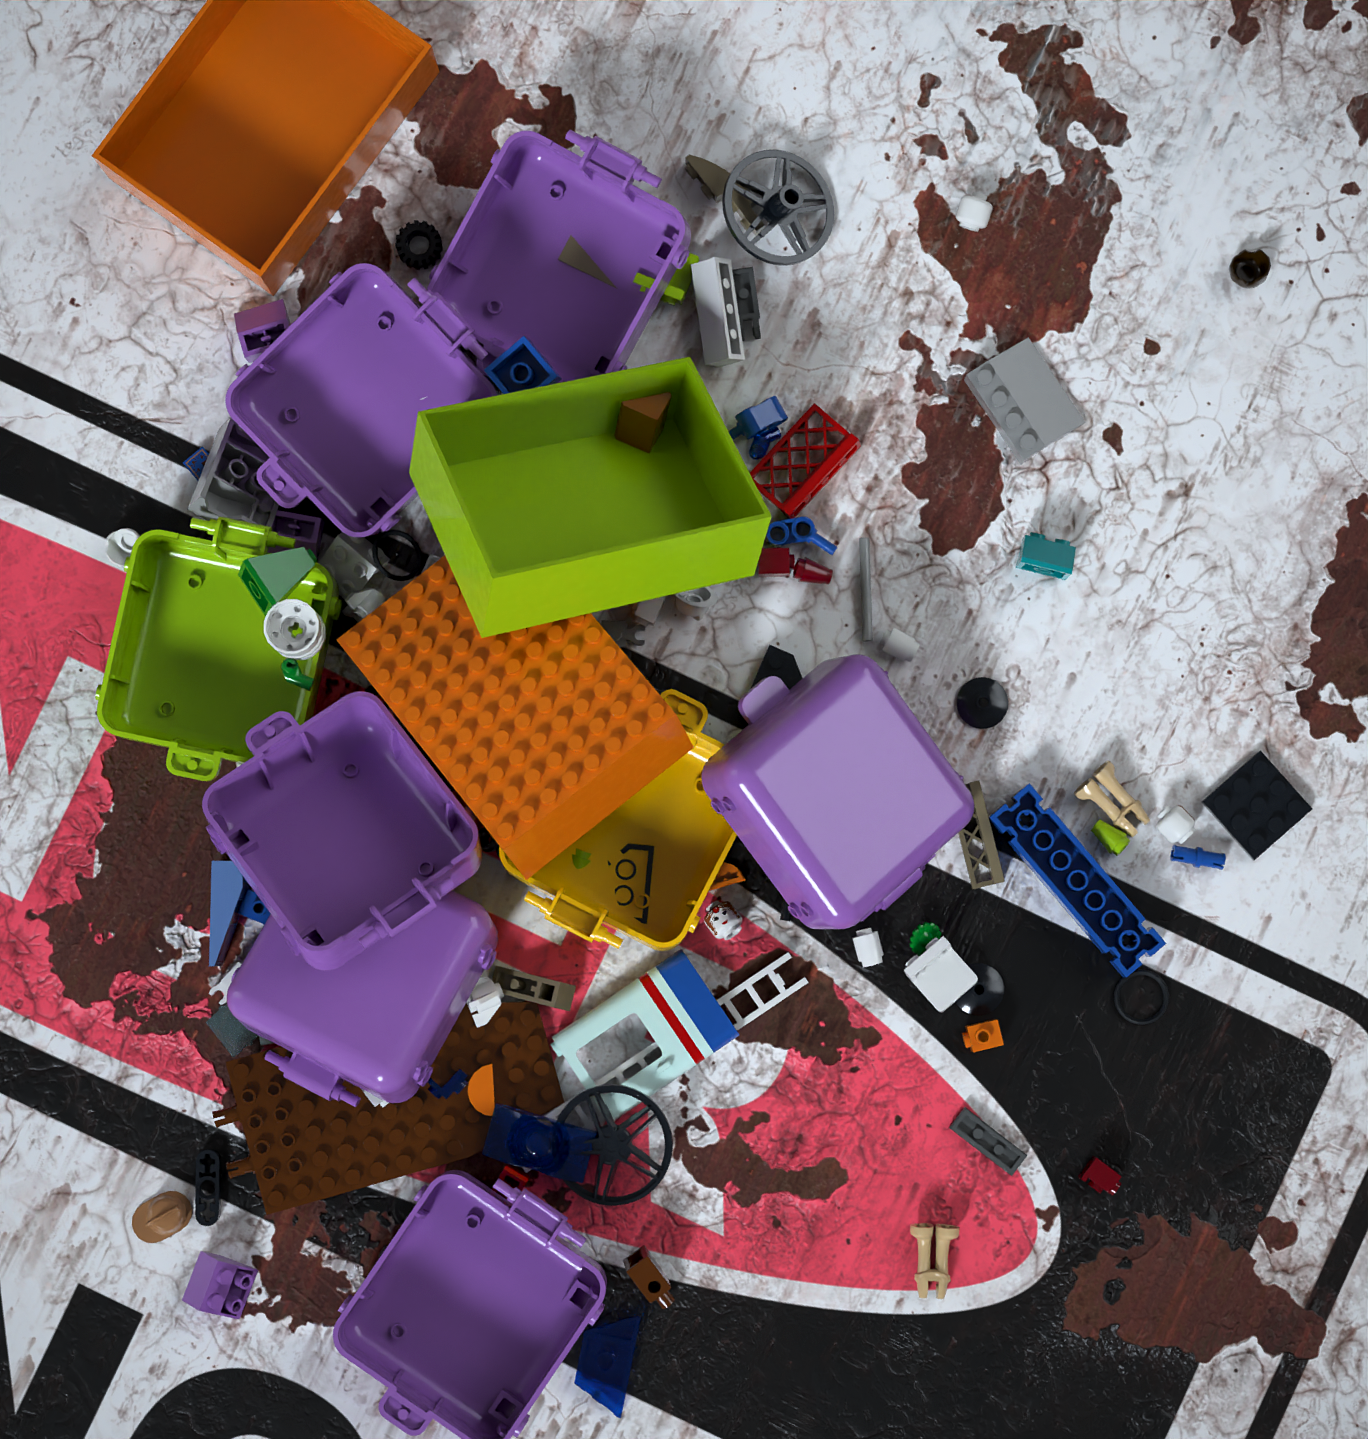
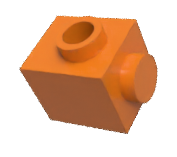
M998 1019L965 1026L966 1032L962 1033L965 1047H970L971 1052L1004 1045Z

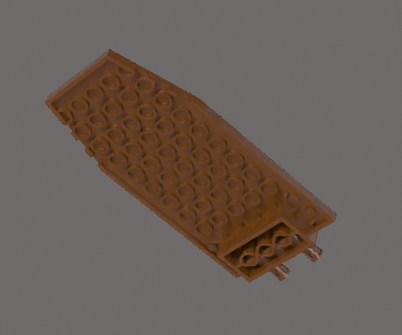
M503 1002L489 1022L478 1028L472 1017L473 1014L478 1012L471 1013L468 1005L465 1004L431 1065L433 1071L426 1085L420 1086L415 1095L401 1103H388L383 1108L380 1104L374 1107L361 1088L346 1080L342 1083L346 1090L361 1098L357 1107L343 1100L337 1101L333 1099L328 1101L284 1078V1072L280 1071L278 1066L264 1059L269 1050L227 1061L226 1066L236 1103L233 1107L212 1111L213 1119L225 1116L223 1119L214 1121L216 1128L236 1121L242 1123L250 1152L248 1154L249 1157L226 1162L227 1170L238 1167V1169L228 1172L230 1179L250 1172L256 1174L266 1215L468 1158L565 1103L537 1003ZM281 1046L270 1049V1051L282 1057L288 1056L291 1058L293 1055L292 1052ZM492 1064L495 1116L484 1115L477 1111L471 1104L467 1092L468 1083L473 1073L480 1067Z

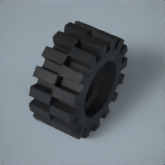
M414 220L413 224L408 222L405 228H400L399 235H396L395 247L401 261L409 268L414 267L415 270H420L423 267L424 270L428 269V266L431 264L434 266L436 264L435 261L441 257L440 253L443 252L442 239L438 230L432 224L429 225L426 221L420 223L418 220ZM416 236H423L429 241L428 250L423 254H414L409 248L410 241Z

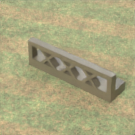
M980 781L965 784V786L970 791L974 800V813L972 817L976 818L977 826L973 833L962 829L958 832L971 887L972 889L1002 883L1005 880ZM978 830H979L980 838H978V837L975 836V834H976V832H977ZM964 833L967 834L968 836H970V838L968 839L967 843H966V839H965ZM972 839L982 843L983 852L978 859L969 854L968 846ZM984 855L987 864L981 861ZM971 859L976 861L974 867H972ZM979 864L988 868L991 880L976 883L974 871Z

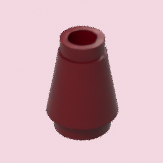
M807 557L804 559L798 558L795 563L793 578L798 579V582L829 585L833 570Z

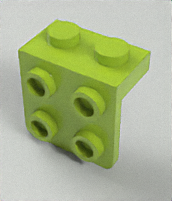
M689 253L687 262L683 267L676 269L660 299L661 301L675 306V303L683 304L692 281L691 264L699 262L697 255ZM637 272L633 283L641 285L639 291L645 293L646 288L650 289L655 279Z

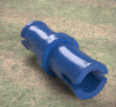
M1177 845L1172 846L1174 850H1171L1170 860L1173 862L1193 864V867L1196 868L1200 866L1217 868L1219 870L1224 868L1223 865H1225L1226 859L1224 853L1204 851L1201 847L1192 849Z

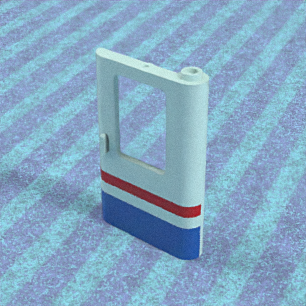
M680 949L552 1036L554 1042L550 1045L558 1057L561 1055L565 1057L587 1090L595 1087L596 1084L578 1059L577 1051L630 1014H637L661 1049L662 1056L620 1085L637 1089L650 1097L739 1036V1033L683 950ZM610 1092L600 1094L614 1121L641 1103L640 1100L622 1093ZM592 1096L591 1098L593 1099V1101L595 1102V1104L597 1105V1107H598L599 1110L601 1111V1109H600V1107H599V1105H598V1103H597V1100H596L595 1096Z

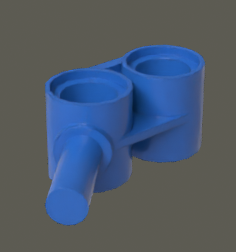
M772 396L760 404L751 406L735 416L737 426L728 432L732 440L740 435L746 436L747 440L763 433L767 428L772 429L788 420V416L778 398Z
M808 517L775 521L769 525L766 534L767 542L773 547H781L798 542H813L830 555H833L838 548L817 533L818 530L815 529L813 521ZM804 523L808 525L810 533L806 536L799 535L796 532L798 524ZM775 528L784 531L785 537L780 541L773 540L770 536V532Z

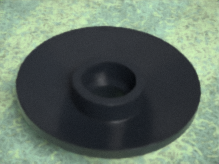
M986 677L974 678L965 683L960 689L956 701L957 710L962 720L968 725L978 729L991 728L1005 717L1008 710V697L1004 688L997 681ZM980 698L988 700L986 707L979 705L978 701Z
M981 963L970 964L968 967L976 974L978 981L955 1002L959 1008L968 1014L978 1016L989 1014L1000 1005L1003 999V980L1000 974L991 966ZM978 984L984 988L983 993L980 995L974 991L975 986Z

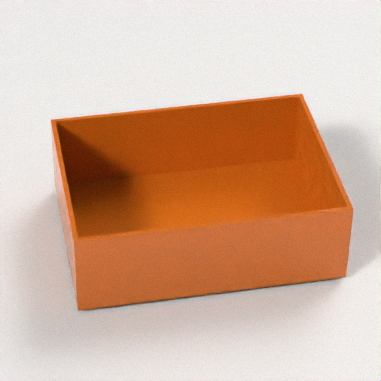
M207 0L100 143L92 157L109 179L274 296L440 71L433 48L429 43L368 0Z
M445 555L337 639V642L364 677L395 713L399 721L526 880L694 748L676 713L591 613L481 638Z

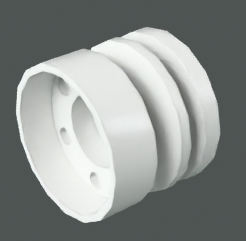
M285 599L274 605L268 611L264 620V634L267 642L282 656L295 660H306L322 649L326 639V627L322 617L307 603L298 599ZM299 626L303 632L294 636L292 631L297 630Z

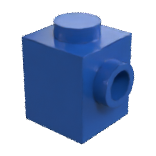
M247 889L238 914L265 924L271 913L255 891Z

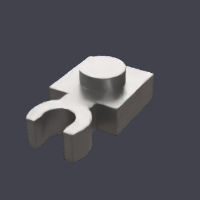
M602 620L601 626L620 648H626L627 641H631L637 646L645 644V640H637L635 638L637 631H645L644 626L637 625L632 629H627V621Z

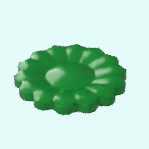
M932 922L919 924L917 929L913 930V935L910 937L912 952L921 956L927 950L925 947L934 938L940 939L941 932L939 927Z

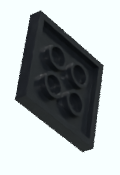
M1261 750L1201 801L1252 860L1257 859L1312 810L1311 806Z

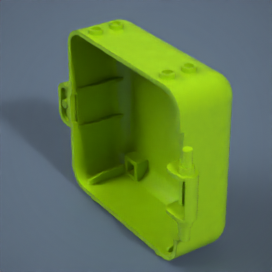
M220 516L217 520L210 519V521L193 517L191 519L190 528L207 531L208 534L213 535L212 541L165 530L148 531L135 541L131 556H127L124 563V571L127 574L102 685H98L95 699L98 700V720L107 732L124 739L169 748L166 759L167 769L174 775L200 781L214 780L219 774L222 759L245 763L254 757L247 747L246 734L251 728L272 714L279 711L288 712L299 725L313 717L333 622L338 620L342 606L336 579L324 566L315 563L313 570L287 599H298L307 603L322 617L326 627V639L322 649L313 657L306 660H296L302 674L315 679L311 690L308 691L288 683L281 669V664L286 657L282 656L267 642L264 634L265 615L247 590L238 573L242 562L247 558L271 554L268 552L269 547L281 546L294 549L296 539L280 536L278 532L272 531V528L269 526ZM298 626V629L293 630L292 634L297 636V634H302L303 631Z

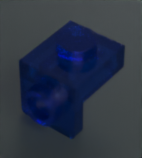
M460 1068L443 1088L430 1077L428 1080L430 1084L428 1090L438 1099L442 1096L447 1099L453 1092L458 1095L468 1084L465 1080L468 1075Z

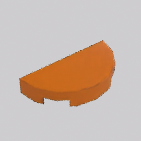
M723 862L709 891L746 881V879L737 867Z
M492 1064L482 1066L473 1073L467 1090L469 1100L474 1108L488 1116H495Z

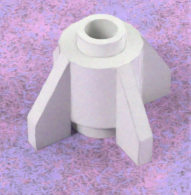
M367 588L352 592L345 599L348 605L342 613L360 622L387 601L388 596L379 588Z
M480 977L466 1002L471 1013L478 1012L472 1015L477 1028L489 1022L501 1005L500 998L504 997L499 982L494 984L492 979Z

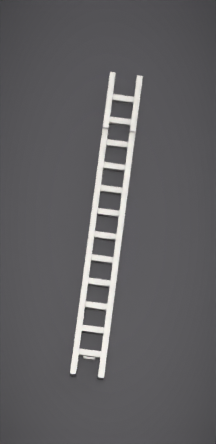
M789 952L716 1000L720 1006L722 1004L726 1005L737 1022L733 1025L736 1030H739L809 983L804 977L785 989L783 986L785 983L780 975L774 973V969L792 958ZM768 974L780 994L764 1004L752 987V984ZM746 989L758 1006V1009L742 1019L730 999ZM653 1042L594 1083L596 1086H600L616 1076L622 1084L626 1079L621 1072L636 1062L639 1063L642 1069L647 1067L648 1065L643 1057L659 1046L656 1042ZM575 1096L506 1141L510 1148L529 1135L540 1151L541 1155L522 1167L526 1173L552 1156V1147L547 1150L535 1133V1130L550 1120L555 1126L558 1119L556 1116L562 1112L564 1107ZM580 1104L574 1109L585 1125L571 1135H568L563 1127L561 1132L563 1140L582 1136L595 1127L593 1120L590 1121ZM603 1114L597 1116L600 1123L605 1120Z

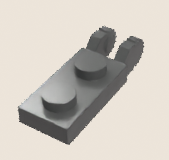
M753 267L734 269L732 272L742 341H745L746 337L743 321L748 320L753 322L752 331L755 339H761L760 313Z

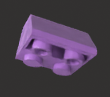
M283 299L234 313L238 338L244 358L248 363L254 362L291 325Z
M277 510L271 526L272 531L278 532L280 536L296 539L294 549L304 547L306 550L310 549L318 561L325 525L322 518ZM281 546L269 547L268 552L276 553L290 550L291 548Z
M200 1251L182 1301L198 1311L240 1319L258 1270L221 1255Z

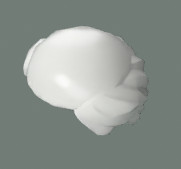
M123 528L112 532L107 537L106 555L111 560V563H115L120 567L124 566L126 557L131 556L132 547L140 537L136 531L130 528Z

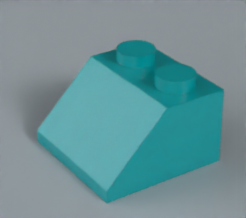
M1031 532L1030 536L1025 535L1022 539L1016 568L1066 580L1073 571L1076 547L1070 546L1071 542L1055 539V542L1045 540V535Z

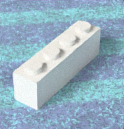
M713 257L691 264L705 365L722 367L745 360L731 259Z

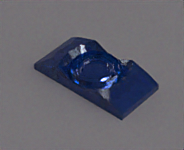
M496 1103L482 1154L509 1165L525 1167L551 1177L583 1183L591 1154H581V1152L592 1151V1143L584 1144V1142L595 1138L597 1132L568 1123H558L555 1119Z

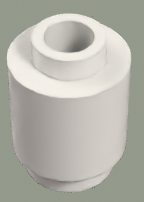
M893 628L892 631L886 630L880 641V644L884 645L882 651L903 662L904 660L911 662L920 646L919 643L915 642V638L896 628Z
M871 927L856 931L857 936L852 939L858 961L862 962V966L868 967L882 963L884 953L878 931L872 932Z

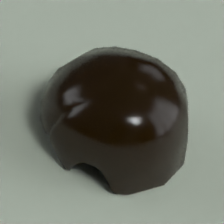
M1246 249L1232 258L1229 266L1232 281L1243 288H1255L1264 283L1271 268L1270 258L1260 249L1254 252H1249Z

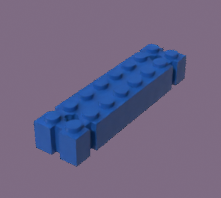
M1031 784L1025 785L1011 797L1014 804L1010 808L1007 804H1003L989 816V821L1000 834L1005 831L1008 832L1012 837L1008 844L1101 953L1109 951L1113 955L1109 962L1122 977L1127 978L1142 965L1139 958L1143 954L1146 957H1151L1167 943L1153 927H1148L1147 929L1143 927L1141 923L1146 920L1055 812L1050 807L1043 810L1038 804L1043 798ZM1020 815L1030 816L1031 820L1028 822L1031 825L1029 827L1027 825H1020ZM1123 935L1132 936L1133 940H1130V942L1133 943L1131 946L1122 944V941H1124L1122 939Z

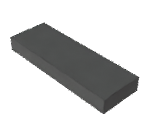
M966 1107L961 1110L949 1126L952 1131L1011 1176L1027 1157V1154Z

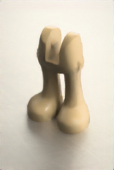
M1107 760L1092 776L1106 787L1123 807L1119 809L1092 778L1083 782L1075 790L1074 795L1080 800L1091 799L1111 818L1115 828H1120L1129 836L1134 837L1138 831L1125 816L1131 812L1144 825L1148 824L1150 819L1142 808V803L1130 796L1117 781L1114 775L1115 767Z
M929 1223L911 1224L910 1233L917 1239L918 1267L914 1279L917 1282L919 1298H927L928 1281H936V1298L944 1299L948 1283L951 1281L948 1274L949 1245L951 1240L959 1236L960 1227L948 1224L935 1225V1269H930L931 1239L934 1226Z

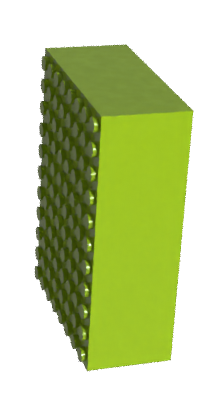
M691 357L418 411L409 474L481 638L746 578L755 574L772 516ZM666 392L671 393L672 396L664 429L650 453L615 438V429L623 401Z

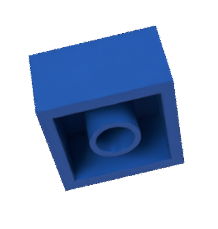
M525 336L521 337L484 369L503 394L557 384L562 380L530 339Z

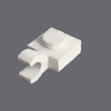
M239 961L221 982L210 990L209 994L211 996L218 990L223 992L224 997L220 1000V1005L227 1003V991L232 982V976L235 970L242 965L243 961Z

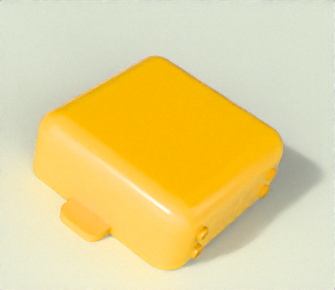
M674 689L666 690L660 696L676 713L694 747L692 750L527 880L499 846L501 862L509 875L554 898L553 900L547 897L543 899L528 891L524 901L540 908L539 911L545 914L544 919L591 943L593 940L600 943L604 941L617 949L620 948L623 939L608 932V928L602 926L603 923L655 950L665 951L678 946L684 940L688 931L694 932L701 918L697 916V913L737 837V834L723 815L713 809L711 799L706 794L702 785V770L705 763L725 744L701 733L708 718L707 708L702 703ZM627 844L654 846L650 897L645 894L648 851L630 849L623 854L620 850ZM576 848L591 853L588 858L591 862L581 869H577L574 866L572 854L576 855ZM623 859L631 860L636 866V874L629 880H623L616 874V865ZM623 862L619 865L618 872L622 877H629L633 874L634 868L631 863ZM626 885L633 890L634 898L629 905L621 906L618 904V902L627 903L631 899V892L627 888H620L615 893V889L618 886ZM645 896L647 898V904L643 906ZM648 907L647 924L641 923L634 918H642L643 909Z

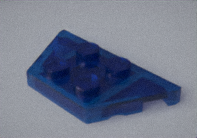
M638 1315L584 1331L574 1384L590 1394L593 1399L604 1405L618 1418L622 1416L641 1319V1316Z

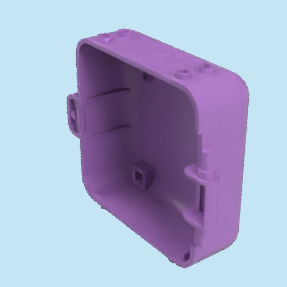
M572 130L567 132L565 139L578 145L580 150L585 152L583 157L533 131H520L511 135L505 141L501 150H496L491 159L493 165L439 266L435 265L429 275L431 281L427 287V290L430 289L434 294L438 292L475 330L473 335L477 338V341L484 344L483 349L489 354L483 361L477 358V367L484 375L488 376L484 369L523 336L530 339L562 378L558 383L627 369L625 364L676 269H681L687 262L690 253L687 249L691 242L689 224L674 206L632 185L634 180L639 182L643 180L658 188L662 181L660 177L647 171V167L642 165V160L597 136L594 138L589 136L583 137ZM570 235H572L616 288L558 260ZM637 272L655 279L651 288H646L645 293L639 291L641 285L633 283Z
M361 263L350 267L343 274L338 272L329 281L331 286L251 365L245 364L235 374L238 378L229 386L225 399L226 408L231 418L270 457L257 471V481L264 490L284 508H294L308 496L343 533L357 538L373 536L381 531H389L402 518L399 514L418 496V492L409 474L418 411L501 395L497 386L460 349L461 345L466 350L469 349L480 361H483L489 355L476 342L477 338L473 335L475 330L438 292L434 294L430 289L426 290L416 278H413L407 285L419 297V301L422 304L420 307L387 272L375 265Z
M860 654L823 661L790 690L776 676L763 678L746 692L738 703L739 712L748 723V726L711 756L702 770V785L706 794L711 799L713 809L723 815L788 903L790 913L812 929L850 928L859 921H864L874 911L886 910L923 876L922 871L925 869V865L936 856L935 853L970 822L974 813V800L964 784V777L952 768L890 682L887 675L888 672L884 671L872 658Z
M364 691L345 695L302 725H299L290 713L279 711L251 728L247 732L245 740L248 749L254 757L213 783L205 792L202 801L203 812L209 824L206 826V829L218 852L221 854L227 853L281 927L280 930L285 937L284 940L295 956L301 954L310 966L322 971L335 970L343 966L379 940L387 936L393 938L437 907L435 903L441 900V897L471 878L478 871L483 857L478 827L474 822L476 817L471 809L460 804L397 722L399 719L391 708H386L382 701L374 694Z
M452 890L435 903L437 906L435 909L393 938L387 936L335 970L322 971L310 966L301 954L295 956L284 940L285 937L280 930L281 927L270 914L242 965L235 970L232 976V982L227 991V1004L234 1017L248 1030L293 1053L291 1058L288 1056L282 1057L270 1050L265 1055L264 1059L278 1066L279 1070L284 1072V1078L328 1101L333 1099L337 1101L343 1100L354 1107L358 1106L361 1098L346 1090V1087L342 1085L344 1080L385 1102L401 1103L415 1095L419 1087L425 1086L430 1079L433 1071L431 1065L484 969L489 970L496 958L497 952L495 949L498 944V931L483 906Z
M461 1170L446 1171L434 1179L429 1186L424 1184L414 1198L417 1204L355 1295L352 1296L350 1294L338 1309L342 1314L336 1321L333 1329V1341L336 1349L347 1360L388 1387L379 1402V1412L382 1417L408 1435H420L425 1431L431 1420L434 1419L461 1439H510L512 1435L517 1438L529 1420L530 1415L527 1413L587 1324L589 1323L593 1326L604 1310L605 1304L602 1302L607 1289L605 1271L598 1262L564 1240L566 1237L581 1248L587 1239L572 1229L573 1226L566 1222L568 1217L526 1188L523 1191L517 1187L512 1188L498 1178L493 1188L508 1197L506 1200L472 1175Z

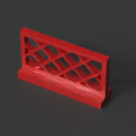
M814 403L754 467L750 475L758 491L781 510L788 519H792L807 506L857 452L861 444L856 436L846 431ZM815 412L823 418V427L808 428V420ZM826 422H828L832 427H826ZM838 431L844 436L838 444L827 445V432ZM823 432L824 445L809 446V433ZM805 433L806 446L791 447V438L795 434ZM824 450V459L820 463H810L809 451ZM806 451V464L792 465L791 452ZM788 452V465L774 466L773 457L777 453ZM807 468V477L803 482H792V469ZM789 470V483H774V471ZM760 471H770L771 484H759L754 478ZM789 487L790 496L781 503L775 498V488ZM771 488V494L766 489Z

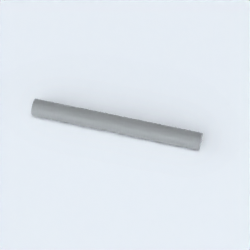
M865 537L859 538L862 641H873L869 538Z

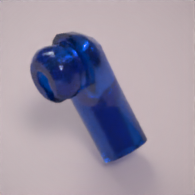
M773 427L754 437L749 450V456L752 459H762L766 455L770 443L781 438L779 428Z

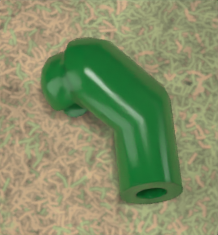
M286 658L283 660L281 669L286 681L310 691L315 679L302 674L295 659Z

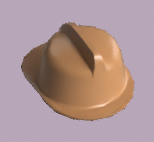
M167 1191L139 1206L132 1216L134 1233L146 1243H157L181 1231L188 1225L192 1217L190 1201L185 1195L177 1191Z

